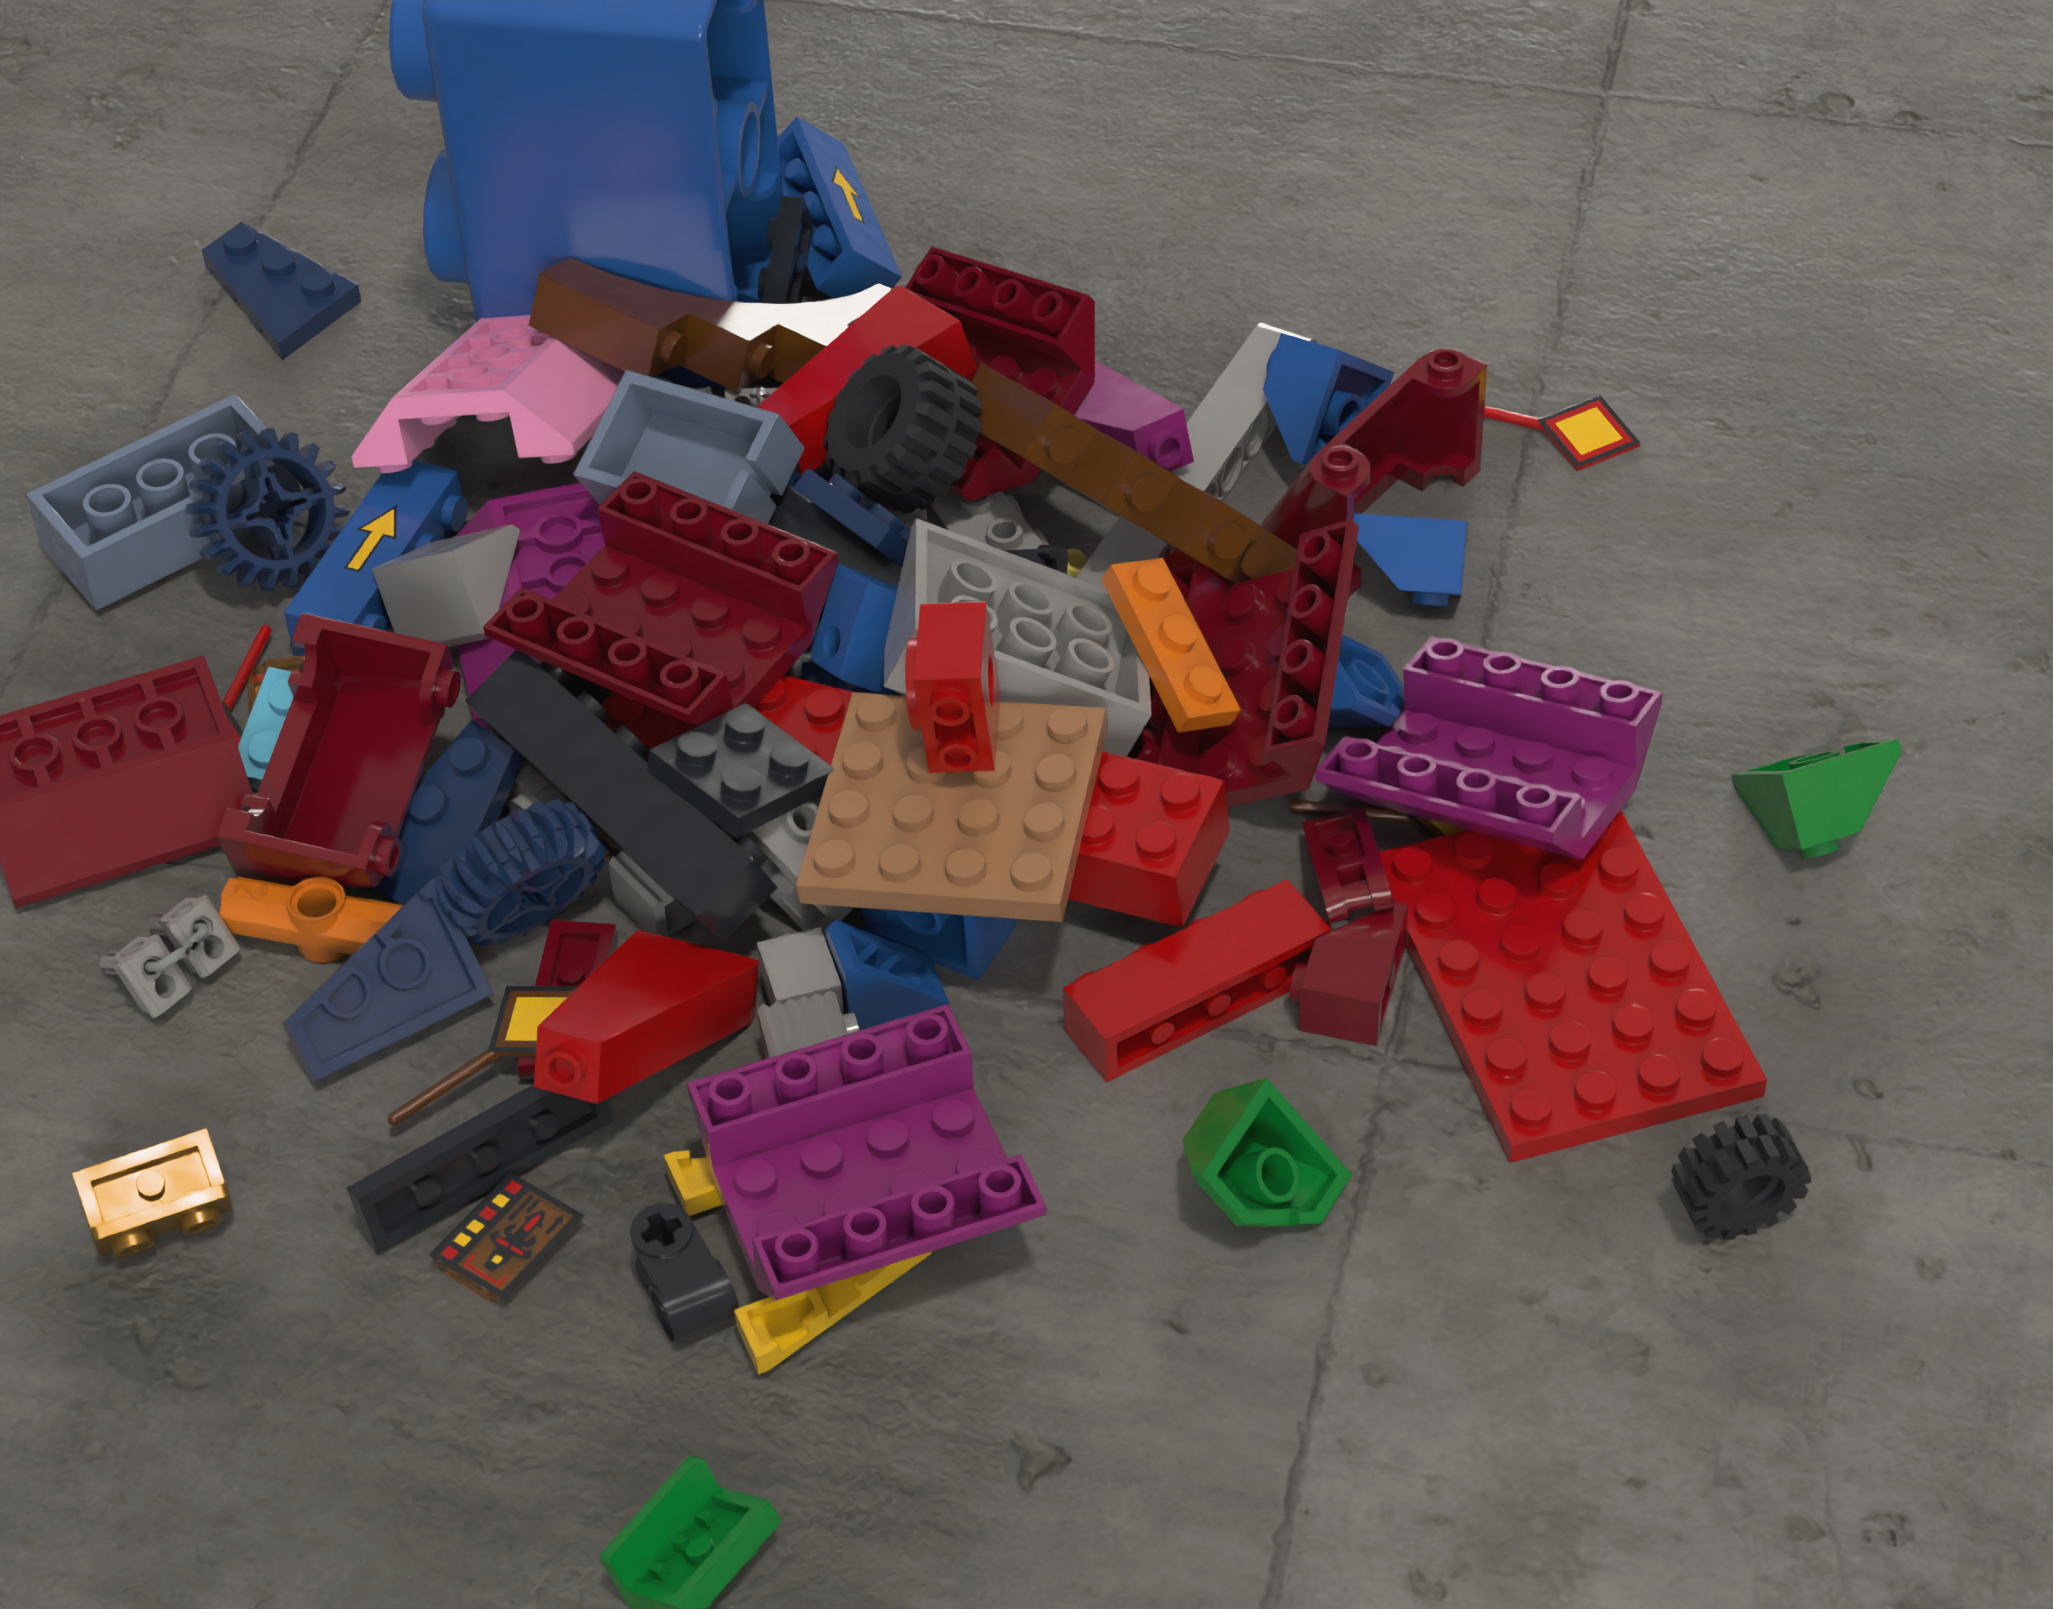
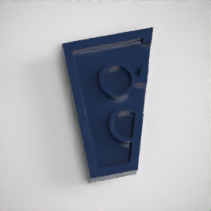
M471 719L418 782L398 837L401 850L396 870L391 877L384 876L375 888L394 903L404 905L431 878L441 874L440 867L445 861L454 858L453 851L456 847L468 843L473 838V832L483 831L491 825L493 819L498 820L524 763V759L517 751Z

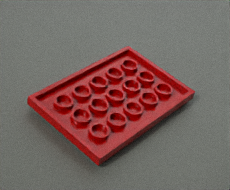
M1621 810L1583 860L1471 830L1379 852L1393 902L1408 905L1406 947L1510 1163L1765 1097L1767 1078Z

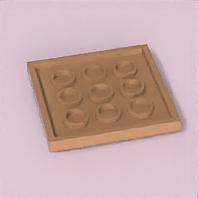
M852 692L831 764L834 770L828 774L796 883L799 902L803 904L1063 922L1108 730L1106 708L1000 701L995 771L929 773L922 731H913L910 726L906 695Z

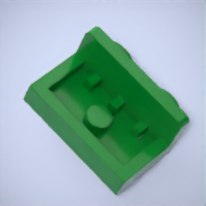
M690 1455L602 1551L600 1561L630 1609H709L716 1596L743 1565L756 1555L760 1546L782 1521L770 1500L720 1487L705 1460Z

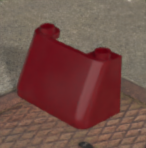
M1439 348L1421 356L1311 459L1266 516L1260 527L1297 549L1301 533L1353 520L1354 513L1363 514L1397 480L1423 491L1429 486V479L1431 477L1454 475V483L1464 487L1480 472L1487 364L1452 348ZM1354 563L1348 599L1361 587L1362 569Z
M301 613L291 640L294 646L305 648V658L301 663L299 673L291 671L287 681L293 695L291 705L256 796L244 795L241 803L243 811L227 808L217 838L236 877L295 886L301 881L312 877H328L336 880L342 887H375L384 876L391 877L396 870L401 850L398 837L445 707L452 708L457 700L461 684V674L458 670H453L452 658L447 644Z

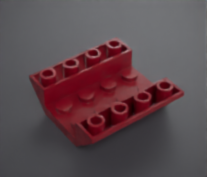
M930 247L923 260L916 267L913 276L905 288L961 321L977 370L965 376V378L971 382L981 364L1075 415L1095 384V301L1090 295L940 248ZM980 434L975 441V444L978 446L973 458H969L964 467L966 469L959 480L956 479L951 484L948 493L971 501L1033 482L1040 468Z
M633 471L597 508L605 545L552 600L521 587L483 626L485 636L686 723L701 725L745 703L754 708L811 644L836 570L838 556L837 552Z
M1348 520L1301 533L1294 569L1227 586L1199 561L1169 569L1241 711L1231 725L1178 733L1149 676L1152 715L1127 757L1224 780L1227 808L1308 790L1326 742L1359 525L1353 520Z
M204 655L0 715V863L15 908L220 846L217 834L227 808L243 811L241 803L244 795H253L234 733Z

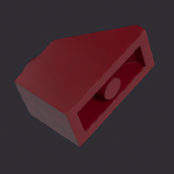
M1395 902L1392 908L1370 913L1315 938L1308 963L1297 962L1290 986V1002L1299 1003V1031L1377 1046L1406 949L1407 904Z

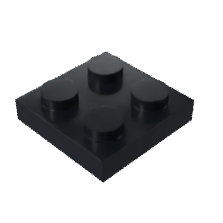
M747 703L650 749L647 767L650 773L735 838L821 796L828 774L834 770L829 764Z

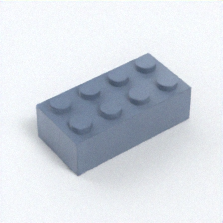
M234 394L27 493V501L41 547L96 611L202 559L200 551L210 542L208 537L192 538L189 534V529L193 526L203 525L201 514H188L185 508L189 503L202 502L203 495L195 493L189 488L190 481L193 479H206L209 481L210 478L202 471L199 463L203 458L208 457L220 461L216 451L217 444L229 441L237 448L236 439L238 433L250 431L258 440L260 431L267 429V427ZM265 461L268 473H275L276 479L282 488L289 492L301 490L299 481L293 474L280 465ZM243 470L238 474L230 487L226 504L227 512L236 508L242 501L243 487L241 480L246 478ZM274 501L266 502L267 504L259 505L258 512L247 515L246 519L262 517V519L270 518L269 516L277 514L276 509L288 506L290 501L274 503ZM247 528L232 531L237 540L254 533Z

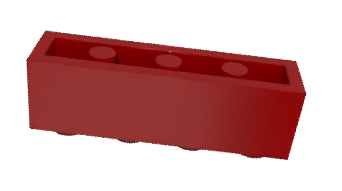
M1286 879L1265 890L1255 891L1246 896L1241 902L1210 917L1199 918L1189 924L1187 928L1154 944L1143 945L1132 952L1131 955L1098 971L1087 972L1073 983L1063 987L1064 1030L1107 1083L1289 993L1297 962L1307 964L1315 938L1332 931V929L1292 883Z

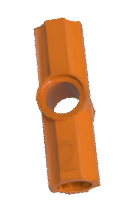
M238 876L236 879L229 878L221 893L219 915L232 934L297 945L299 953L305 959L315 963H329L339 960L346 954L353 955L403 905L345 895L343 887L336 880L328 877H312L301 881L295 886Z

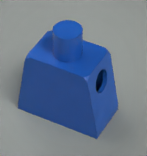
M840 563L835 570L811 651L812 661L839 678L835 688L857 693L874 694L875 692L878 694L900 695L895 690L884 687V648L898 587Z

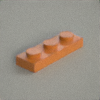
M1157 558L1111 564L1101 580L1177 732L1231 725L1241 709L1164 559Z

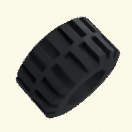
M901 344L898 348L891 345L883 348L879 356L875 353L864 361L863 366L859 370L855 369L848 377L847 384L843 390L840 389L834 400L836 403L833 410L829 412L826 422L828 431L824 435L823 448L828 450L825 455L827 467L832 469V475L836 473L864 495L895 512L899 510L902 513H913L916 508L923 510L931 506L936 497L942 498L950 491L951 484L956 479L959 480L966 470L964 468L969 458H973L978 446L975 444V441L981 434L983 421L978 419L983 411L982 400L976 397L978 390L964 376L910 345Z

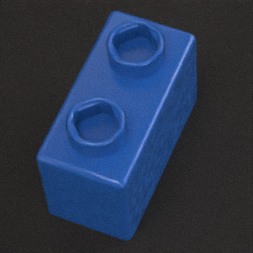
M392 0L389 19V52L391 70L396 86L407 99L437 102L445 149L440 152L433 163L427 182L423 210L425 256L431 273L439 281L469 284L475 323L481 318L531 315L539 273L570 257L610 274L660 289L710 299L742 303H762L758 297V278L761 268L769 267L771 251L767 243L768 225L771 217H778L783 196L764 0ZM680 365L658 375L680 386L725 390L726 388Z

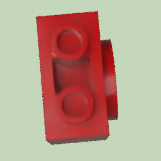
M987 602L920 604L917 638H909L907 643L905 682L910 726L913 731H922L929 773L995 771L1001 694Z

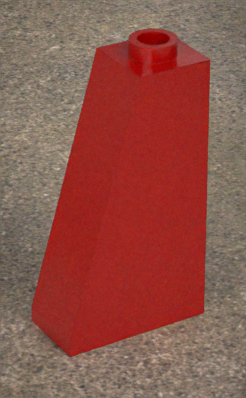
M898 285L886 293L759 404L757 408L778 413L805 449L794 470L803 475L807 468L813 471L826 463L825 455L828 450L823 448L824 435L828 431L826 422L829 412L833 410L836 403L834 400L840 389L843 390L847 384L848 377L855 369L859 370L863 366L864 361L875 353L879 356L885 347L894 345L898 348L901 344H905L919 349L964 377L977 370L961 321L905 287Z
M641 930L635 931L538 1025L534 1088L598 1104L749 1025L755 1019L760 960Z

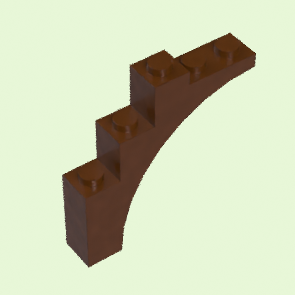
M570 257L539 273L528 326L623 371L628 370L655 378L668 369L680 365L738 392L759 378L763 379L766 376L785 383L888 293L891 288L879 283L853 295L820 302L795 304L742 303L697 297L652 287L610 274Z
M981 364L971 381L978 390L976 397L982 400L983 411L978 418L983 421L981 435L1093 499L1195 561H1199L1205 567L1234 584L1294 569L1297 549L1260 527L1259 524L1221 500L1175 476L1134 449L1098 431L1057 404Z

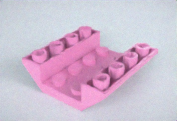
M530 315L481 318L392 397L351 456L354 468L377 466V471L380 473H393L405 470L413 464L412 461L424 449L435 444L434 440L447 428L454 426L457 423L456 419L461 415H476L477 420L485 422L503 419L510 415L519 458L541 457L544 463L568 461L576 457L577 452L592 438L625 371L528 326Z

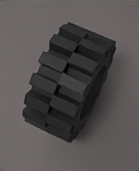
M1757 1114L1752 1123L1748 1115H1742L1735 1118L1734 1126L1727 1127L1724 1121L1713 1125L1716 1133L1707 1137L1701 1132L1692 1139L1696 1148L1684 1147L1678 1154L1681 1163H1674L1671 1173L1674 1176L1671 1179L1695 1228L1700 1233L1704 1231L1706 1237L1713 1239L1720 1233L1724 1240L1735 1239L1738 1230L1743 1229L1746 1236L1756 1234V1225L1766 1222L1768 1227L1773 1226L1779 1222L1776 1214L1780 1211L1790 1214L1797 1208L1793 1199H1804L1808 1192L1805 1184L1811 1183L1809 1168L1788 1129L1776 1117L1770 1121L1768 1115Z

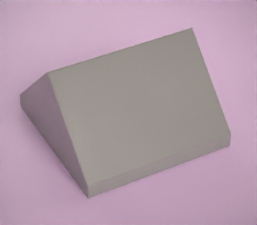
M510 524L431 542L372 568L394 633L444 643L448 647L490 639L485 636L483 626L499 610L520 529Z

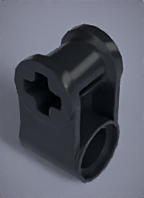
M662 1203L648 1206L639 1212L632 1221L630 1228L632 1245L637 1253L636 1273L639 1282L653 1304L655 1313L669 1340L673 1344L680 1343L734 1318V1310L740 1307L730 1279L720 1262L711 1255L690 1216L680 1207Z

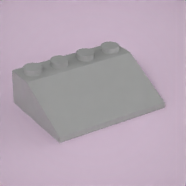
M916 518L909 535L884 648V687L895 690L900 695H906V649L909 638H917L920 604L986 601L1001 694L1000 701L1106 708L1108 730L1103 752L1127 757L1152 715L1149 674L1107 590Z

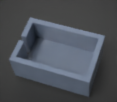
M626 370L573 475L599 505L633 471H636L768 524L776 508L775 503L769 496L771 492L779 495L783 494L805 448L778 413Z

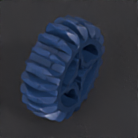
M273 428L262 429L258 440L250 431L238 433L236 439L237 448L229 441L220 442L216 445L220 461L208 457L203 458L199 463L202 471L210 478L209 481L206 479H193L190 481L189 488L193 492L203 495L202 502L187 504L185 510L186 513L191 515L201 514L203 525L193 526L189 529V534L192 538L208 537L210 542L202 548L200 556L204 560H209L221 554L222 558L217 565L216 573L221 577H228L237 570L238 586L249 588L258 579V584L262 591H274L279 580L285 588H295L299 586V572L308 578L318 564L315 558L321 560L330 547L326 542L327 539L335 540L341 532L342 528L333 525L334 518L346 517L349 515L350 510L344 505L335 506L333 495L344 493L347 486L343 482L328 483L326 478L334 472L336 464L332 461H325L315 465L314 463L319 455L320 448L312 443L299 450V436L296 433H285L280 441ZM265 461L275 463L288 470L299 481L303 490L289 492L282 488L276 479L275 473H268ZM243 470L246 478L241 480L243 487L242 501L236 508L227 512L226 504L230 487L238 474ZM274 501V503L290 501L288 506L276 509L277 514L269 516L270 518L262 519V517L246 519L247 515L258 512L259 505L267 504L266 502ZM309 509L308 523L304 535L292 549L291 542L296 540L293 531L294 520L300 512ZM241 528L252 530L260 540L261 546H268L272 560L261 558L249 552L238 542L232 531Z
M560 799L550 800L546 804H543L541 801L533 802L527 809L522 811L520 809H513L509 816L499 821L493 819L491 825L483 831L473 832V838L468 843L455 848L453 851L454 858L442 864L439 869L441 874L437 875L438 882L434 885V888L438 894L437 901L446 915L450 916L458 926H461L469 944L489 946L495 941L498 944L506 943L515 935L521 934L526 936L530 929L540 924L545 926L547 921L556 914L565 913V907L572 901L581 899L584 894L583 890L595 883L598 878L597 873L601 871L606 863L603 858L606 850L600 841L601 835L591 820L577 808L574 802L563 803Z

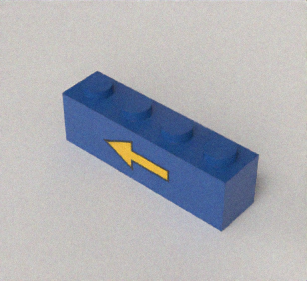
M796 116L778 137L783 196L804 197L812 217L814 229L807 266L817 290L836 299L859 293L879 283L893 289L902 276L845 144Z
M413 460V464L405 470L382 473L284 611L294 656L305 658V648L294 646L291 640L301 613L384 631L388 630L391 621L372 568L428 543L448 539L454 531L457 532L462 528L467 516L468 505L466 498L462 496L458 471Z

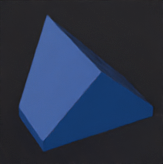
M836 919L823 932L842 985L844 1014L854 1012L859 1031L950 1004L930 956Z

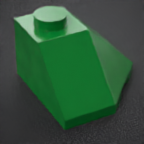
M1899 739L1868 740L1849 744L1843 747L1845 754L1840 755L1839 750H1833L1814 755L1807 753L1788 757L1738 772L1731 776L1735 789L1776 849L1800 850L1802 858L1816 857L1839 850V838L1861 832L1902 753Z
M1268 1078L1215 1092L1182 1140L1192 1178L1236 1227L1313 1226L1321 1224L1352 1176L1350 1171Z

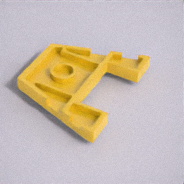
M690 1150L676 1151L664 1155L667 1175L683 1210L689 1216L722 1205L713 1182L707 1158L691 1159ZM932 1251L776 1301L768 1297L735 1309L736 1327L758 1375L771 1370L932 1254Z

